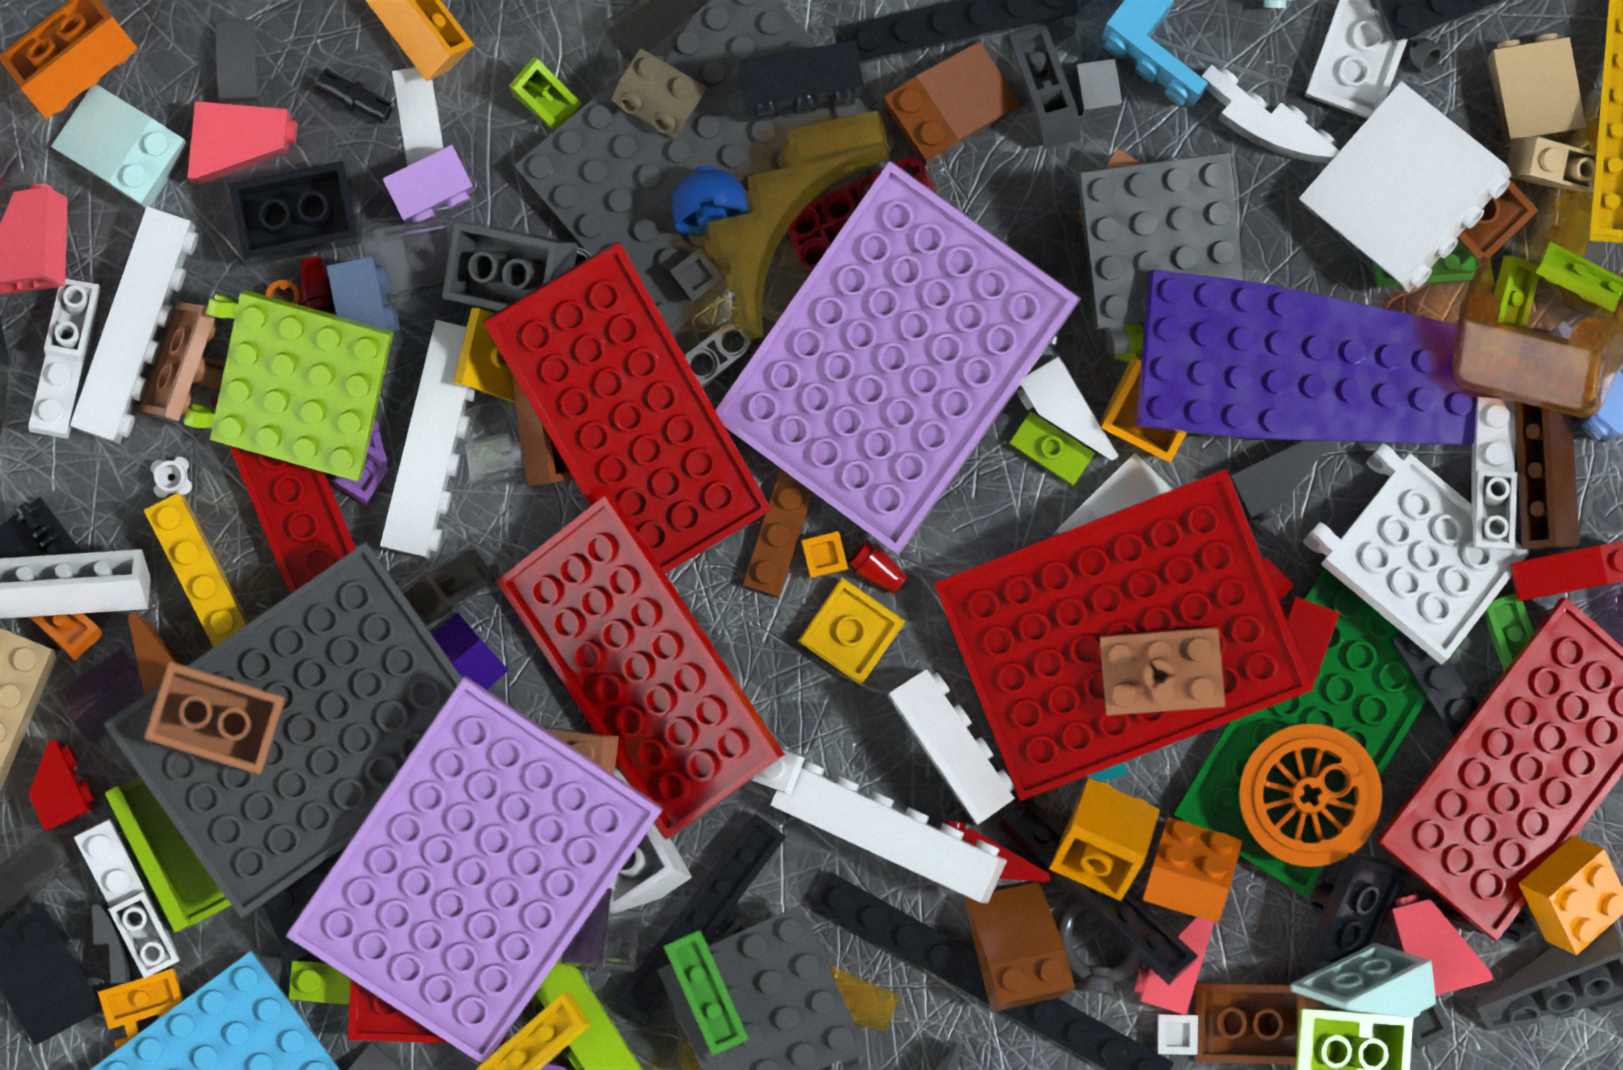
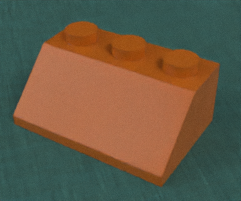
M68 0L0 54V61L20 89L47 120L53 114L63 111L69 102L81 92L95 86L104 74L113 67L124 63L130 54L138 48L100 0Z

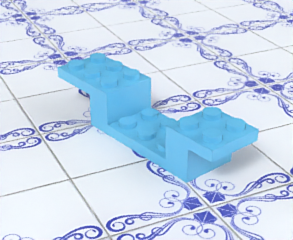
M1124 0L1106 23L1101 37L1106 42L1104 48L1114 57L1120 60L1126 57L1135 64L1134 71L1147 82L1153 83L1155 80L1167 90L1164 93L1172 102L1181 107L1186 104L1192 109L1202 96L1208 82L1150 38L1168 16L1175 0Z

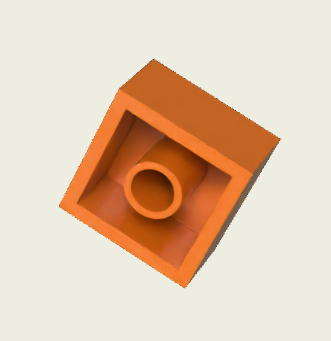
M1167 817L1143 901L1219 924L1243 840Z

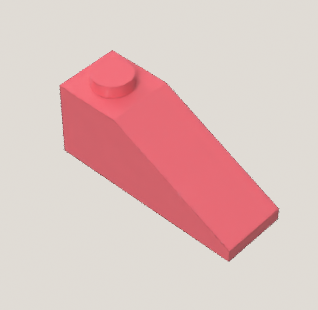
M1193 916L1176 934L1198 957L1194 964L1170 986L1150 967L1147 970L1140 969L1134 991L1140 992L1139 1001L1186 1015L1214 922Z

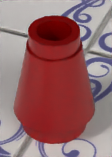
M310 257L300 262V305L319 311L335 312L329 276L323 258Z
M868 539L859 546L848 562L854 568L853 573L885 590H889L892 594L896 593L907 579V575L902 572L900 567L879 543L873 544Z

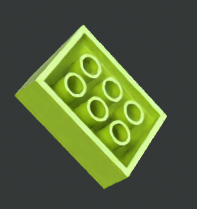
M1300 1009L1295 1070H1409L1413 1018L1372 1013Z

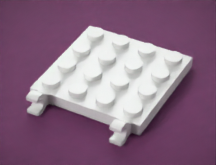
M1382 443L1377 451L1375 450L1366 461V464L1375 472L1389 476L1376 495L1341 539L1329 527L1319 522L1314 530L1312 529L1306 536L1303 543L1312 551L1325 554L1326 558L1321 563L1323 567L1442 665L1449 659L1512 576L1510 564L1523 561L1529 552L1523 550L1522 546L1516 541L1514 550L1474 548L1472 504L1411 453L1402 460L1392 448Z

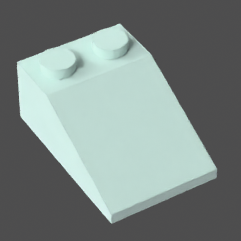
M97 84L90 88L51 145L53 149L144 209L152 205L190 149L189 144L182 137Z
M1373 943L1291 983V991L1350 1011L1414 1018L1419 1016L1421 1011L1436 1004L1431 960L1378 943Z

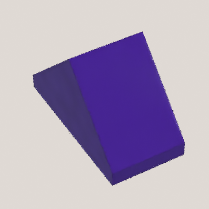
M458 612L432 634L462 678L466 676L485 690H488L509 671Z

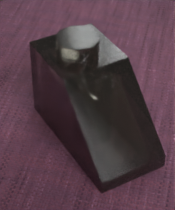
M473 549L425 575L403 595L427 627L489 587L496 579L477 551Z

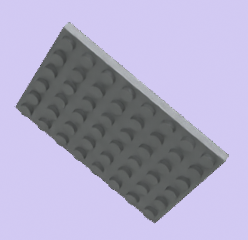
M710 0L648 52L707 87L703 98L686 122L678 139L659 132L653 125L634 114L625 112L611 100L618 82L623 76L622 74L514 165V168L582 248L586 249L592 256L613 243L620 242L670 332L674 335L790 237L787 230V221L793 211L857 181L896 148L899 143L861 98L854 99V105L843 108H832L831 103L817 105V111L808 114L794 115L793 109L778 112V118L766 121H756L755 116L746 117L739 77L740 60L816 47V45L777 0ZM713 166L715 170H722L734 175L742 184L749 201L750 217L743 225L727 232H723L722 226L713 228L705 227L709 235L691 236L679 233L672 219L671 202L675 187L686 176L692 174L695 168ZM701 247L724 280L692 303L670 274V270Z
M365 542L187 666L197 671L285 698L261 774L144 739L161 685L104 723V725L242 919L349 844L462 678L367 542Z

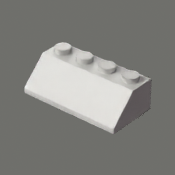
M926 669L890 692L887 697L974 825H978L1015 799L1011 794L1015 787L1003 769L996 772L989 759L994 755L983 738L979 737L975 740L967 729L972 722L959 704L954 708L945 696L950 690L939 673L936 672L931 676Z

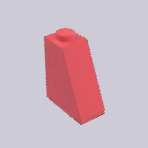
M195 101L187 178L193 184L201 185L287 155L289 153V143H296L297 121L292 120V115L288 109Z
M32 184L29 186V189L14 191L0 223V296L65 286L68 198L53 190V187L50 185Z
M1418 893L1395 899L1397 906L1391 907L1388 914L1398 950L1431 960L1435 996L1493 980L1491 971L1431 899L1420 900Z

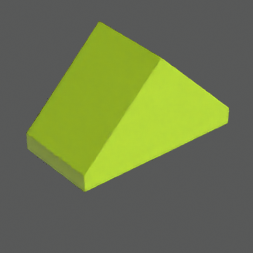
M536 57L531 59L509 85L512 96L554 131L571 118L582 105Z

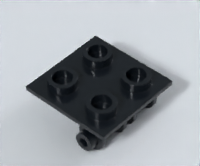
M38 497L30 504L26 502L15 510L17 514L0 526V559L82 553L41 497Z

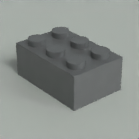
M454 221L442 298L501 310L575 266L578 243L476 222Z

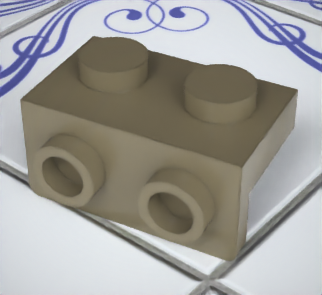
M640 49L619 80L611 100L625 112L634 114L653 125L659 132L678 139L686 122L703 98L707 87L645 50Z

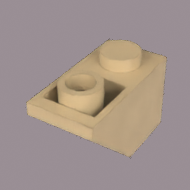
M1541 137L1512 138L1507 167L1512 174L1511 178L1541 186L1593 193L1596 153Z

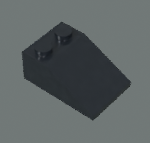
M44 905L0 928V991L35 1046L103 1010L99 995L53 905Z

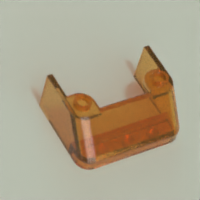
M1482 256L1460 306L1452 361V371L1456 383L1464 389L1577 417H1589L1596 414L1605 402L1623 359V292L1610 321L1600 318L1584 319L1574 327L1569 339L1499 323L1497 320L1500 316V304L1497 297L1494 296L1495 283L1490 258Z

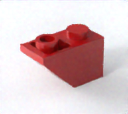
M53 740L47 744L28 795L45 831H53L94 811L90 802L95 801L93 792L85 779L79 780L74 767L79 765L72 747L69 744L64 746L60 740Z

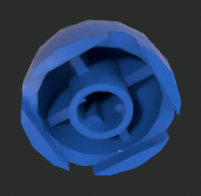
M700 166L695 168L692 174L686 176L675 187L671 202L672 219L679 233L691 236L709 235L705 227L713 228L722 226L723 232H727L743 225L750 217L746 191L738 179L728 172L715 170L713 166Z

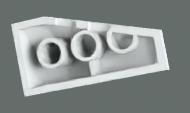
M615 765L614 775L629 785L618 766ZM653 823L602 897L611 913L615 914L661 899L691 879L692 876L671 839L666 840L656 824Z

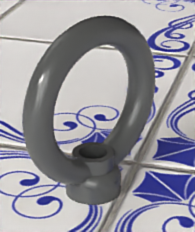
M1075 899L1064 910L1057 925L1067 954L1070 970L1075 976L1083 980L1082 991L1113 994L1114 983L1132 975L1141 966L1143 961L1131 951L1122 963L1112 968L1089 966L1084 963L1074 951L1071 934L1076 920L1088 909Z

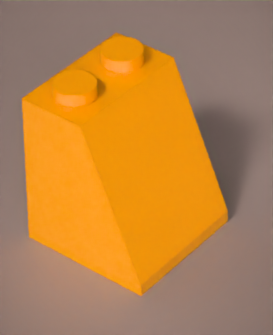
M1088 777L1076 800L1049 869L1121 901L1144 863L1160 809L1149 805L1143 799L1134 798L1120 792L1105 782H1098Z

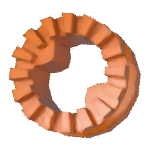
M285 279L277 280L267 288L265 296L272 298L278 289H282L284 292L291 289L294 293L292 303L300 305V291L291 281Z

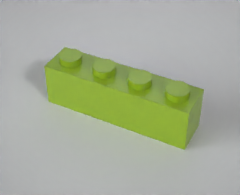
M565 949L532 996L531 1001L535 1006L541 1002L544 1008H546L562 993H570L591 1025L569 1044L570 1049L565 1052L568 1059L576 1070L583 1068L584 1070H643Z

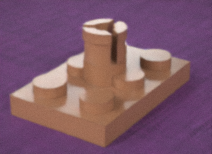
M176 302L138 411L155 417L179 421L180 416L189 407L191 400L189 390L192 383L205 386V388L216 391L221 386L225 362L218 359L214 360L203 354L206 343L212 339L217 327L215 317L206 314L207 306Z
M1219 626L1100 636L1106 716L1225 707Z

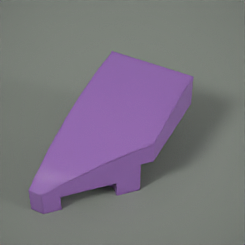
M375 420L362 478L357 482L338 476L334 481L336 488L366 506L388 474L386 453L379 432V424Z

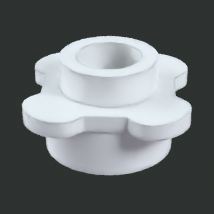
M177 457L174 461L163 462L162 460H156L151 465V472L154 474L156 483L154 493L160 498H166L171 493L188 494L192 489V483L188 480L187 476L189 462L183 457ZM169 474L175 475L173 481L168 480Z

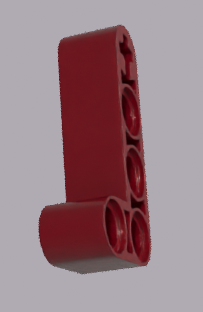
M909 157L894 163L936 193V184L922 161ZM883 169L796 209L788 217L787 230L799 261L809 275Z

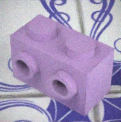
M453 145L383 178L405 225L413 222L414 226L421 225L435 217L433 211L445 205H448L449 209L458 207L469 201L470 197L468 194L475 191Z

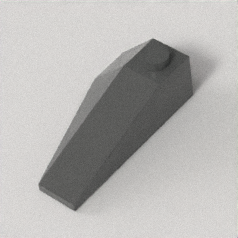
M1613 922L1578 955H1574L1554 945L1478 1000L1475 1006L1488 1030L1493 1031L1534 1024L1539 1020L1540 1016L1559 1013L1561 1019L1574 1017V1010L1595 1007L1598 1013L1623 1006V938L1616 924Z

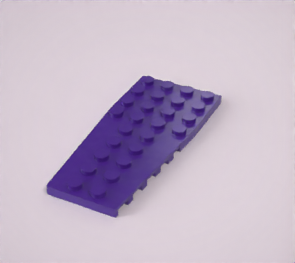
M1153 269L1149 271L1136 427L1247 440L1471 445L1474 443L1476 400L1480 371L1479 368L1475 367L1482 341V330L1266 283Z

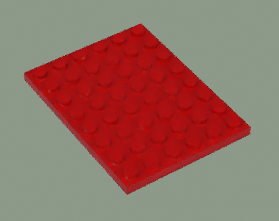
M1227 468L934 583L1020 801L1314 689ZM1219 626L1225 707L1106 716L1100 636Z

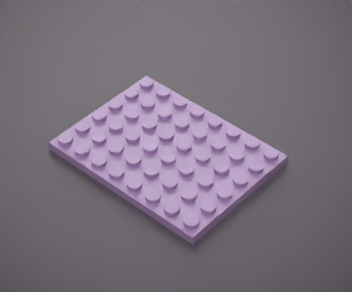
M889 161L715 411L724 427L896 554H899L1081 298L899 166Z
M463 676L298 916L286 937L483 1064L498 1047L659 816L662 807L466 676Z

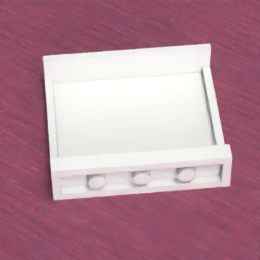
M1401 81L1299 197V200L1308 211L1324 220L1397 280L1404 290L1409 293L1414 286L1418 288L1428 280L1432 273L1431 267L1440 257H1447L1458 244V239L1456 238L1466 227L1470 229L1478 223L1484 214V206L1491 198L1497 199L1505 192L1510 184L1508 179L1512 174L1505 163Z

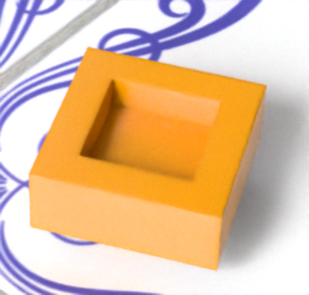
M839 531L801 540L810 579L848 570Z

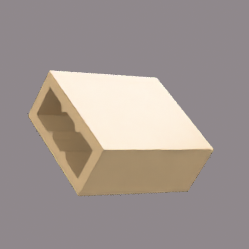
M1557 33L1545 34L1535 37V43L1520 45V40H1509L1498 43L1497 49H1494L1489 54L1488 63L1504 147L1511 146L1512 138L1541 137L1552 139L1580 134L1586 128L1570 37L1558 39Z

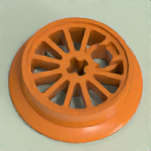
M1300 724L1274 733L1253 752L1241 778L1239 792L1240 807L1245 824L1254 839L1274 857L1299 866H1324L1348 857L1350 852L1354 853L1369 838L1380 815L1382 787L1372 758L1354 738L1330 726ZM1302 749H1314L1316 751L1309 777L1306 775L1300 753ZM1289 752L1293 753L1299 774L1298 780L1280 763V758ZM1324 752L1336 758V763L1327 764L1319 770ZM1272 766L1292 784L1291 787L1267 781L1266 777ZM1332 769L1340 771L1345 778V783L1339 792L1330 791L1324 782L1326 774ZM1304 785L1308 789H1317L1318 794L1314 797L1316 804L1312 805L1310 802H1301L1300 797L1304 794L1302 788ZM1267 787L1289 794V797L1265 804L1263 801V788ZM1351 788L1354 789L1353 804L1336 800V798L1346 795ZM1290 803L1292 807L1273 825L1267 815V809ZM1326 804L1351 811L1345 825H1342L1325 808ZM1298 811L1299 817L1294 836L1291 839L1282 834L1280 828ZM1318 811L1337 829V832L1327 839L1323 838L1317 817ZM1307 814H1309L1316 838L1315 842H1302L1300 839Z

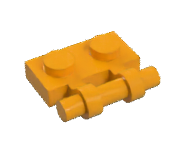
M175 968L98 992L108 1029L124 1025L127 1037L114 1040L115 1050L141 1032L138 1024L139 1020L158 1015L160 1018L184 1000Z

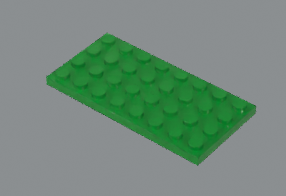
M1325 567L1322 568L1304 600L1337 611L1340 615L1315 680L1314 689L1228 722L1172 814L1192 825L1218 833H1225L1231 837L1243 840L1239 852L1240 857L1305 897L1310 893L1326 865L1307 867L1287 863L1267 852L1254 839L1245 824L1239 797L1242 774L1249 758L1263 741L1282 729L1300 724H1320L1338 729L1354 738L1368 752L1380 777L1426 702L1388 638L1400 630ZM1459 646L1456 648V650H1455V651L1452 653V655L1449 657L1450 661H1451L1452 657L1454 656V654L1456 653V651H1457V649L1459 648ZM1302 749L1300 753L1306 775L1309 777L1316 751L1314 749ZM1289 752L1280 758V763L1298 780L1299 774L1293 753ZM1324 752L1319 770L1327 764L1336 763V758ZM1272 766L1266 777L1267 781L1291 787L1292 784ZM1332 769L1326 774L1324 782L1330 791L1339 792L1345 783V778L1340 771ZM1304 785L1302 787L1304 794L1300 797L1301 802H1310L1312 805L1316 804L1314 797L1318 794L1317 789H1308ZM1267 787L1263 788V801L1265 804L1289 797V794ZM1351 788L1346 795L1336 798V800L1353 804L1354 789ZM1289 803L1267 809V815L1273 825L1292 805ZM1329 804L1325 806L1342 825H1345L1351 814L1350 810ZM1298 811L1280 828L1281 833L1291 839L1294 836L1297 825ZM1318 811L1317 817L1323 838L1327 839L1334 835L1337 829ZM1309 814L1306 815L1300 838L1302 842L1316 841Z

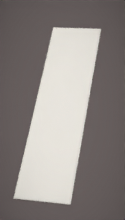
M416 67L392 71L407 166L443 149L432 79L426 81ZM445 205L437 210L447 209L449 207L448 205Z

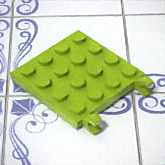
M243 290L240 293L239 300L218 293L215 294L214 298H209L206 314L219 318H233L235 320L217 407L212 409L205 405L193 403L192 409L188 408L186 411L184 424L195 428L212 429L210 436L212 441L358 482L363 475L394 331Z

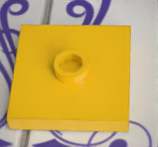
M471 308L453 383L515 402L511 370L482 320L494 313L480 308Z
M842 577L798 639V642L856 683L862 685L906 621Z

